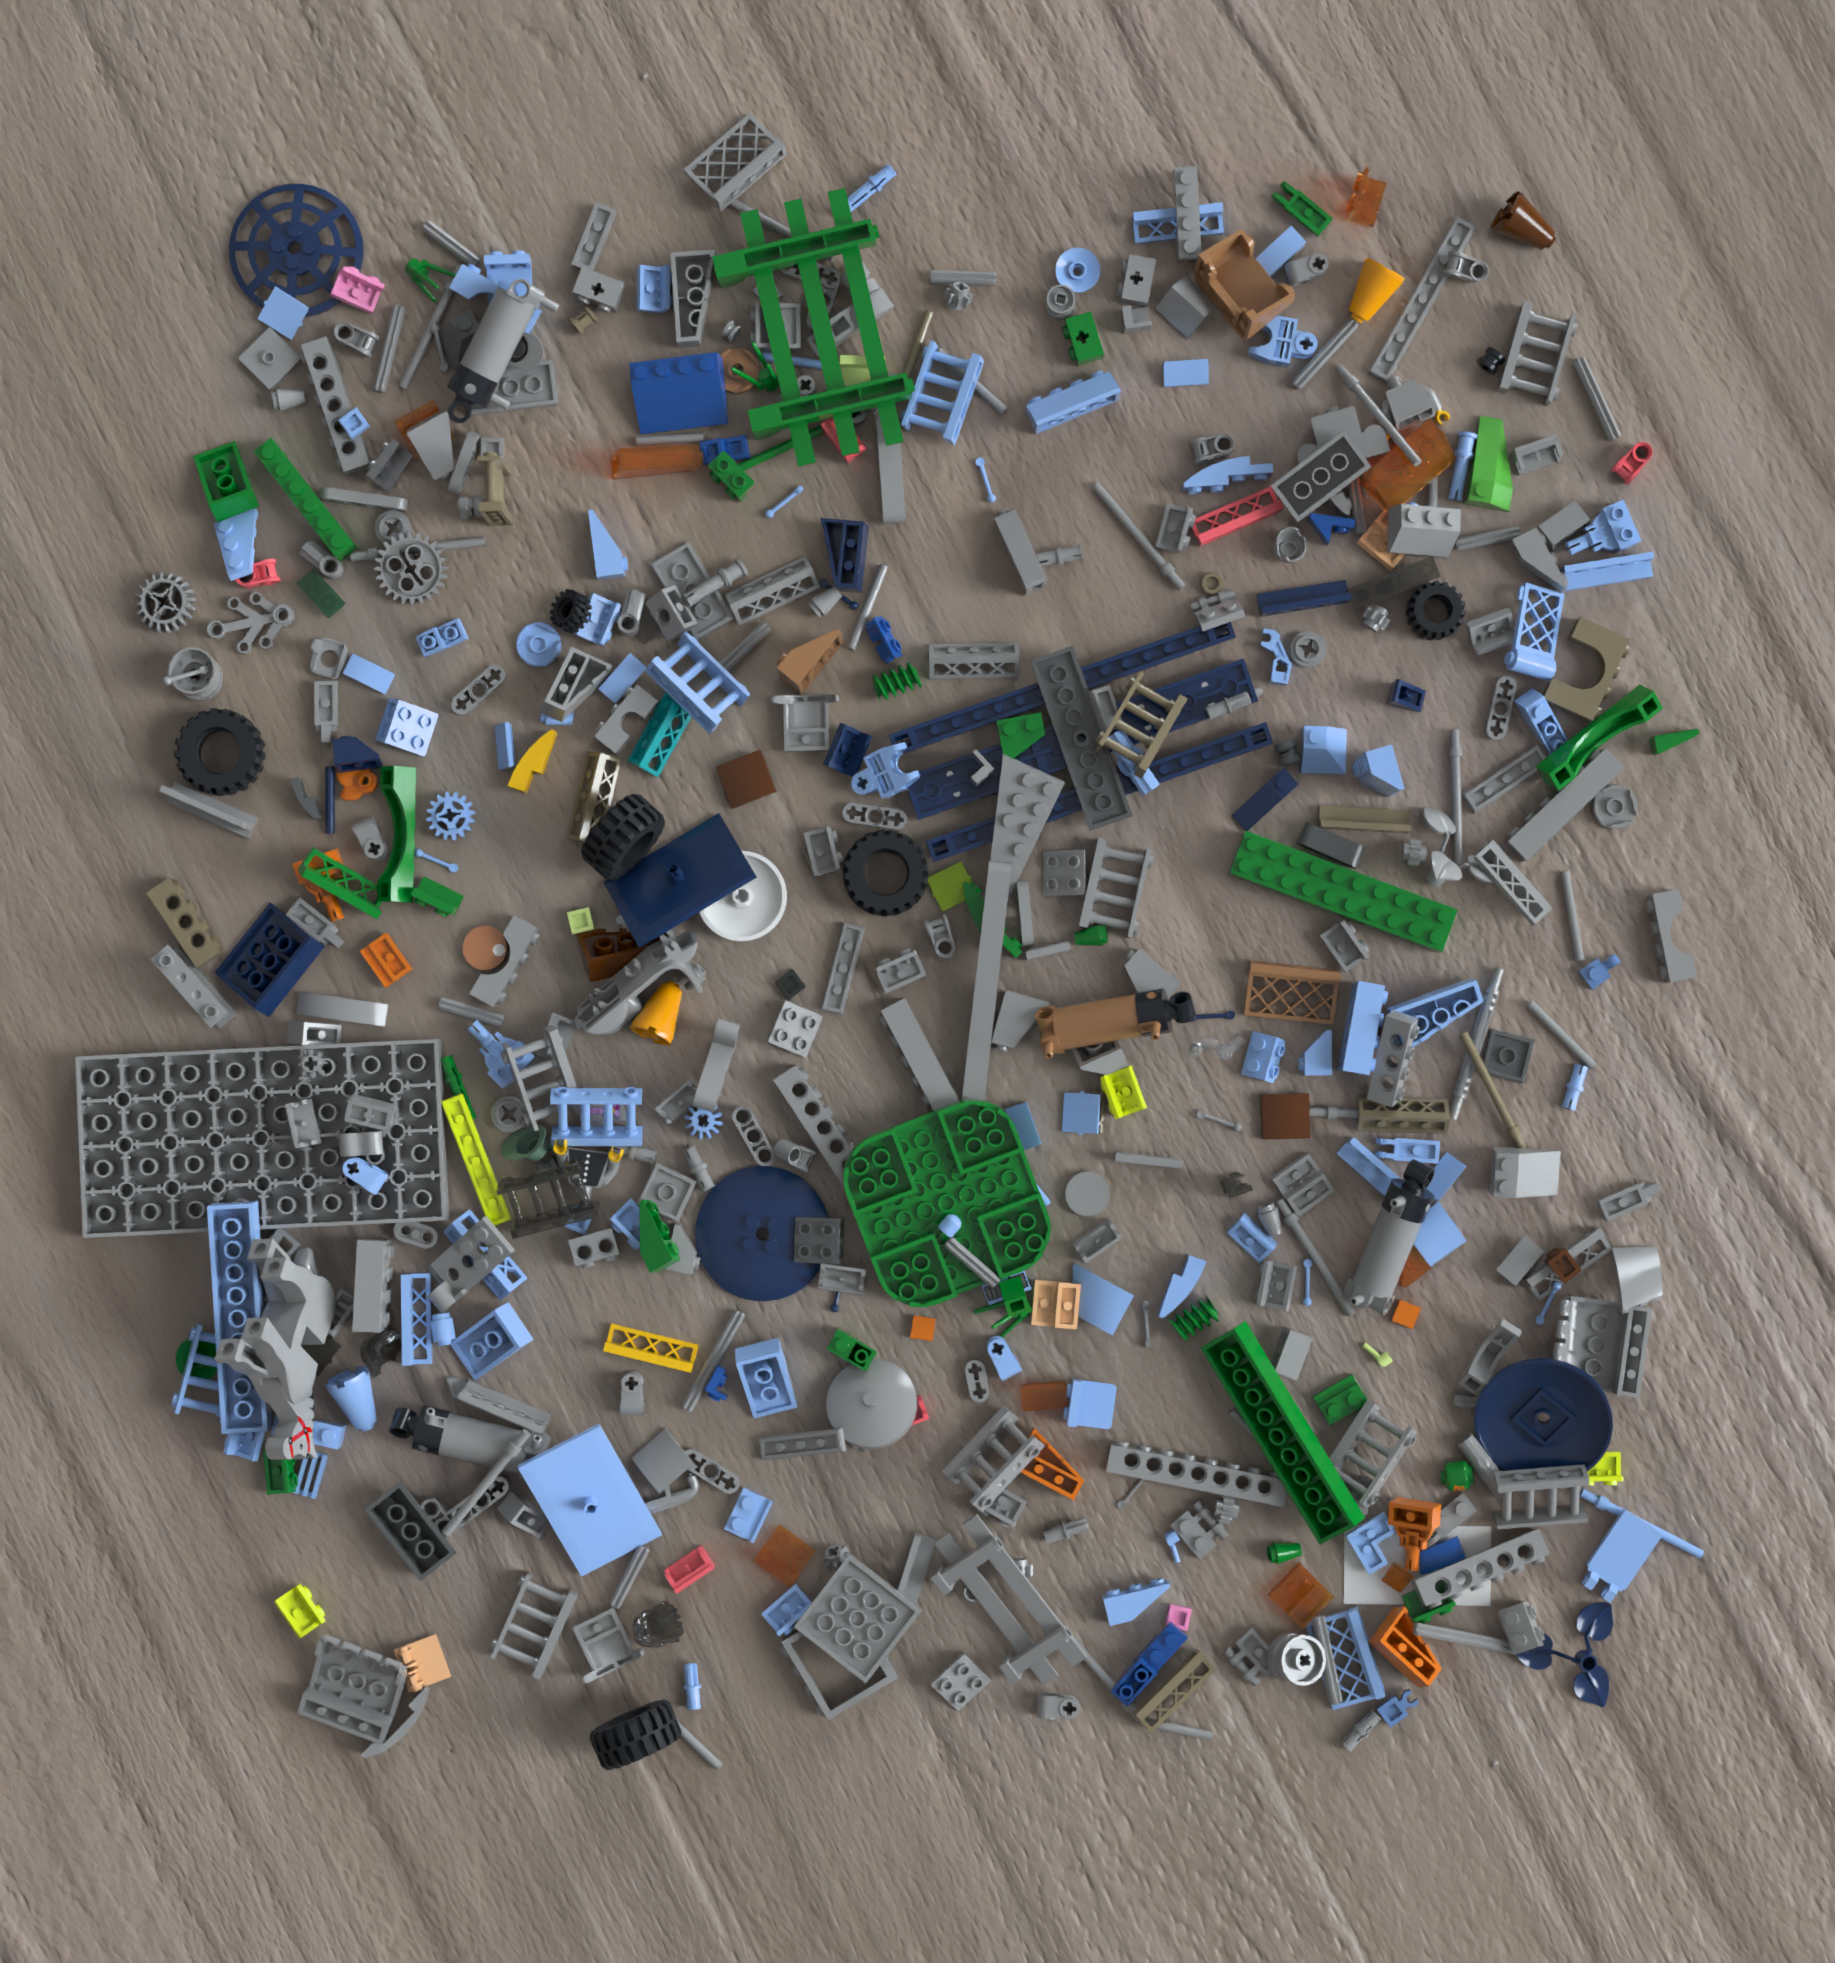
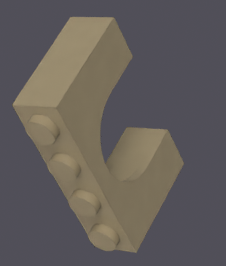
M1579 617L1576 619L1567 640L1590 650L1596 655L1601 667L1600 677L1596 684L1588 689H1577L1552 678L1548 681L1542 695L1545 697L1548 705L1589 723L1593 719L1598 718L1602 711L1600 704L1603 698L1607 699L1612 687L1609 684L1612 678L1616 679L1621 667L1618 664L1621 658L1625 659L1629 652L1630 646H1628V642L1630 639L1590 620Z

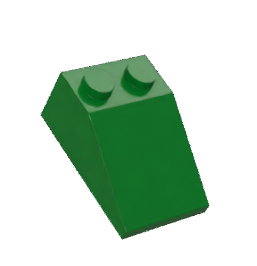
M236 441L193 456L209 507L217 522L260 507Z

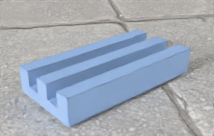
M316 1451L317 1458L312 1459L304 1490L301 1489L309 1456L307 1459H303L298 1475V1485L296 1492H293L294 1494H301L312 1499L317 1498L328 1454ZM318 1457L322 1458L314 1484L313 1492H310V1484L312 1481Z

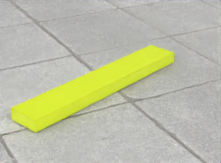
M463 1093L442 1100L441 1104L485 1216L488 1217L494 1226L511 1220L510 1213Z

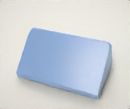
M1208 359L1163 362L1164 387L1209 384Z
M504 722L495 726L499 770L515 769L512 725L509 722Z
M1027 1102L1006 1108V1114L1014 1123L1024 1150L1041 1145Z
M1448 1152L1439 1160V1164H1436L1433 1168L1435 1170L1433 1179L1426 1188L1434 1195L1435 1201H1439L1466 1168L1463 1163Z
M1246 1213L1226 1232L1258 1263L1265 1259L1277 1245V1242Z

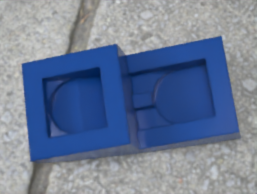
M746 435L699 442L703 465L710 464L722 451H725L734 461L750 458Z
M1458 1536L1437 1542L1425 1550H1420L1419 1571L1421 1575L1466 1558Z

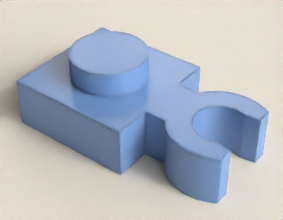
M1410 1689L1404 1690L1399 1700L1393 1695L1376 1707L1390 1728L1409 1715L1405 1710L1407 1707L1412 1708L1418 1705L1419 1701L1417 1698L1411 1702L1407 1701V1696L1412 1693Z

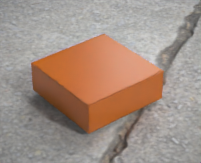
M1399 1299L1391 1321L1413 1329L1421 1308Z
M914 1315L910 1338L933 1341L936 1318Z

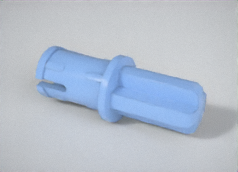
M687 1663L684 1664L685 1685L683 1686V1689L686 1690V1709H700L699 1688H701V1684L698 1682L697 1664Z

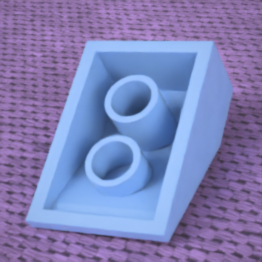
M508 1302L492 1311L453 1340L450 1345L475 1381L534 1339Z
M779 1338L735 1349V1363L754 1418L797 1408L795 1394Z

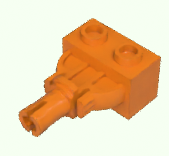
M339 848L324 853L344 865ZM317 855L308 864L313 868L324 866L322 858ZM303 860L292 863L299 885L304 884L306 889L315 895L317 903L321 901L325 903L330 922L344 918L337 899L338 897L301 876L298 868ZM333 868L328 870L330 878L337 879L342 877L341 869Z
M1397 1497L1389 1502L1388 1525H1395L1396 1533L1400 1537L1399 1546H1404L1406 1550L1405 1570H1410V1568L1411 1571L1419 1570L1420 1550L1427 1548V1540L1432 1536L1434 1529L1440 1526V1503Z

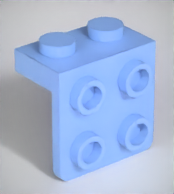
M495 251L490 252L489 255H484L487 277L491 275L501 281L499 286L507 290L512 282L517 279H525L532 285V260L529 254H525L524 251H513L512 254L503 255L502 252ZM518 283L515 286V290L520 292L519 296H524L527 292V287L523 283ZM487 293L488 303H490L494 294Z
M1072 1378V1383L1067 1384L1066 1390L1069 1405L1064 1407L1063 1420H1066L1067 1426L1076 1427L1079 1425L1110 1429L1114 1412L1116 1386L1109 1383Z

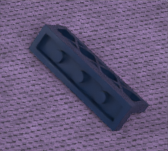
M1346 580L1256 595L1260 617L1346 604L1352 600L1351 593H1348Z

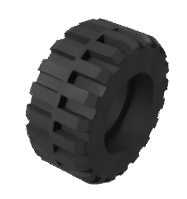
M211 708L207 712L203 710L198 712L197 717H190L187 720L188 725L186 727L182 726L179 730L182 734L175 741V745L178 746L177 751H174V756L178 759L176 765L178 770L183 773L182 777L198 790L216 796L235 795L237 791L246 790L249 783H254L258 779L256 777L257 773L263 770L264 766H261L262 760L266 758V753L263 752L265 743L260 737L261 733L249 719L236 712L218 708ZM218 731L232 734L238 740L240 746V755L237 763L225 773L211 772L201 761V748L204 741L211 734Z
M627 795L623 800H619L615 806L611 807L591 829L592 831L587 835L586 841L582 845L581 854L583 859L605 879H619L620 876L622 877L632 870L657 842L665 826L663 814L641 795Z
M877 830L873 833H867L864 837L858 839L847 852L843 863V882L849 897L859 908L867 913L881 917L896 916L911 909L921 899L927 887L928 864L924 852L909 836L895 830ZM881 852H890L899 856L907 869V878L904 885L892 894H879L873 891L865 881L864 870L867 862L871 857Z
M662 1699L637 1707L605 1722L590 1733V1741L601 1767L605 1770H613L639 1761L664 1749L666 1746L674 1743V1741H677L681 1737L682 1731L670 1702Z

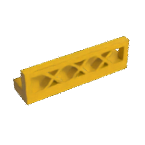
M611 1323L603 1351L691 1373L699 1344ZM614 1330L624 1331L628 1340L622 1344L612 1342ZM629 1333H633V1334H636V1335L633 1336V1337H630ZM640 1335L645 1336L650 1345L644 1349H639L636 1347L633 1339ZM650 1338L657 1339V1341L653 1343ZM665 1341L668 1342L672 1351L665 1355L660 1354L654 1345ZM628 1342H630L633 1347L627 1346V1345H625V1344H627ZM672 1343H673V1344L680 1345V1346L674 1348V1346L672 1345ZM683 1346L693 1348L690 1361L681 1359L677 1350ZM652 1347L654 1352L648 1351L647 1349ZM674 1352V1354H675L676 1357H672V1356H668V1355H670V1354H672V1353Z

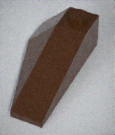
M619 928V932H606V929H595L576 934L584 969L590 982L613 977L643 950L661 940L660 937H657L644 946L639 947L631 932H627V928Z

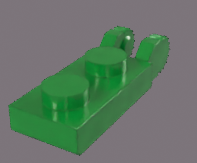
M1283 181L1280 187L1289 196H1292L1291 200L1288 202L1277 192L1271 195L1272 199L1281 207H1284L1287 213L1316 237H1319L1333 218L1300 190L1297 191L1287 182Z

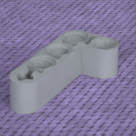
M718 1019L713 1041L694 1096L693 1107L715 1112L736 1048L741 1024Z
M499 1474L484 1492V1495L487 1497V1503L479 1504L476 1502L469 1511V1516L463 1518L451 1534L504 1496L511 1488L510 1478L505 1474ZM503 1481L505 1484L503 1489L499 1488L492 1494L490 1490L497 1485V1482ZM431 1496L421 1504V1508L446 1538L448 1536L442 1532L440 1522L444 1520L449 1522L469 1496L450 1510H448L440 1498ZM432 1502L436 1504L437 1512L430 1513L426 1507L427 1503Z

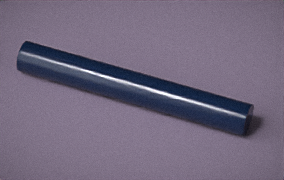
M325 766V834H335L334 766Z

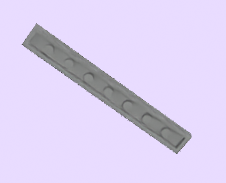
M1456 216L1368 371L1369 374L1385 383L1389 382L1448 278L1442 274L1449 260L1448 252L1462 253L1476 228L1475 226Z

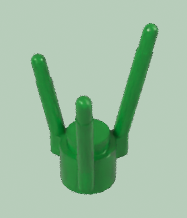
M416 258L411 259L405 267V273L411 277V281L417 284L433 303H436V298L421 282L425 281L433 288L439 289V286L427 277L429 274L428 268L455 278L456 274L430 264L425 259L421 262Z
M751 342L756 355L764 367L758 374V381L734 367L731 368V371L754 384L759 390L765 388L769 392L774 391L779 387L778 376L770 364L766 362L756 343Z
M1000 1301L975 1309L974 1313L978 1314L1005 1306V1303ZM1029 1305V1311L1009 1317L1006 1315L991 1325V1328L995 1329L1012 1317L1017 1318L1000 1334V1337H1004L1023 1319L1028 1317V1313L1032 1312L1031 1306Z

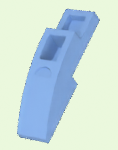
M1250 456L1224 460L1190 477L1183 483L1182 491H1188V494H1199L1201 490L1210 489L1211 493H1219L1228 487L1229 479H1232V482L1246 481L1245 478H1254L1255 481L1267 480L1268 476L1273 474V463L1250 465Z

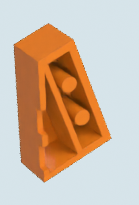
M1033 1426L1027 1438L1029 1439L1033 1435L1045 1447L1038 1456L1029 1462L1021 1473L1074 1500L1084 1479Z
M1405 1606L1393 1607L1368 1643L1416 1687H1429L1442 1668L1428 1644L1424 1643L1421 1636L1412 1633L1414 1624L1407 1614V1608Z

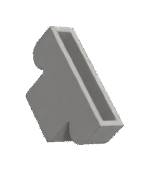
M1350 406L1338 410V407H1333L1325 410V414L1311 419L1317 446L1313 444L1302 445L1298 450L1297 458L1300 464L1343 430H1345L1367 461L1389 455L1390 448L1386 433L1381 426L1376 424L1370 425L1364 432H1361L1355 407Z

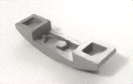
M299 992L296 1014L385 1027L389 1004Z
M426 1686L408 1705L414 1711L387 1740L384 1739L382 1745L372 1742L361 1754L363 1758L371 1757L387 1750L406 1735L421 1715L427 1703L430 1692L429 1686Z

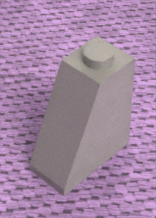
M446 408L406 430L407 435L434 480L439 478L440 481L449 477L452 474L450 471L454 470L449 415Z
M1137 949L1136 952L1131 950L1123 959L1126 962L1123 967L1136 993L1164 988L1169 998L1180 985L1178 980L1140 949Z
M1005 990L991 1043L995 1044L994 1048L1006 1052L1008 1048L1013 1049L1036 1022L1035 1012L1040 1008L1048 1007L1049 1002Z

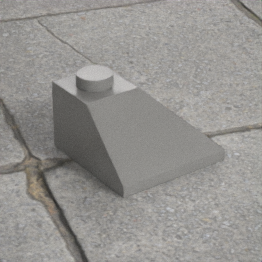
M1118 1041L1071 1049L1081 1070L1109 1075L1128 1066Z

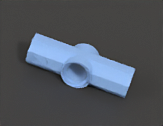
M1118 730L1109 736L1112 740L1138 755L1140 753L1145 755L1141 749L1135 748L1126 733ZM1113 751L1118 759L1117 764L1120 771L1131 778L1142 796L1160 785L1149 768L1141 779L1134 775L1137 769L1134 762Z

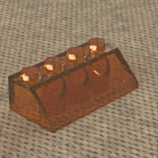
M1430 418L1405 439L1422 460L1418 466H1414L1397 445L1362 476L1360 485L1387 514L1389 507L1405 504L1456 460L1445 434Z

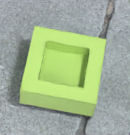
M589 907L567 912L573 935L595 929Z

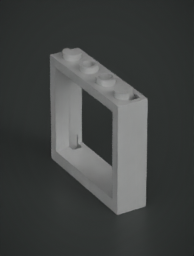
M795 1630L783 1637L781 1641L783 1645L780 1648L786 1658L790 1657L794 1663L792 1668L798 1678L802 1676L806 1683L803 1685L809 1697L814 1696L818 1703L815 1705L817 1711L821 1716L825 1715L827 1720H830L898 1678V1673L887 1656L880 1665L886 1676L830 1709L792 1643L805 1635Z

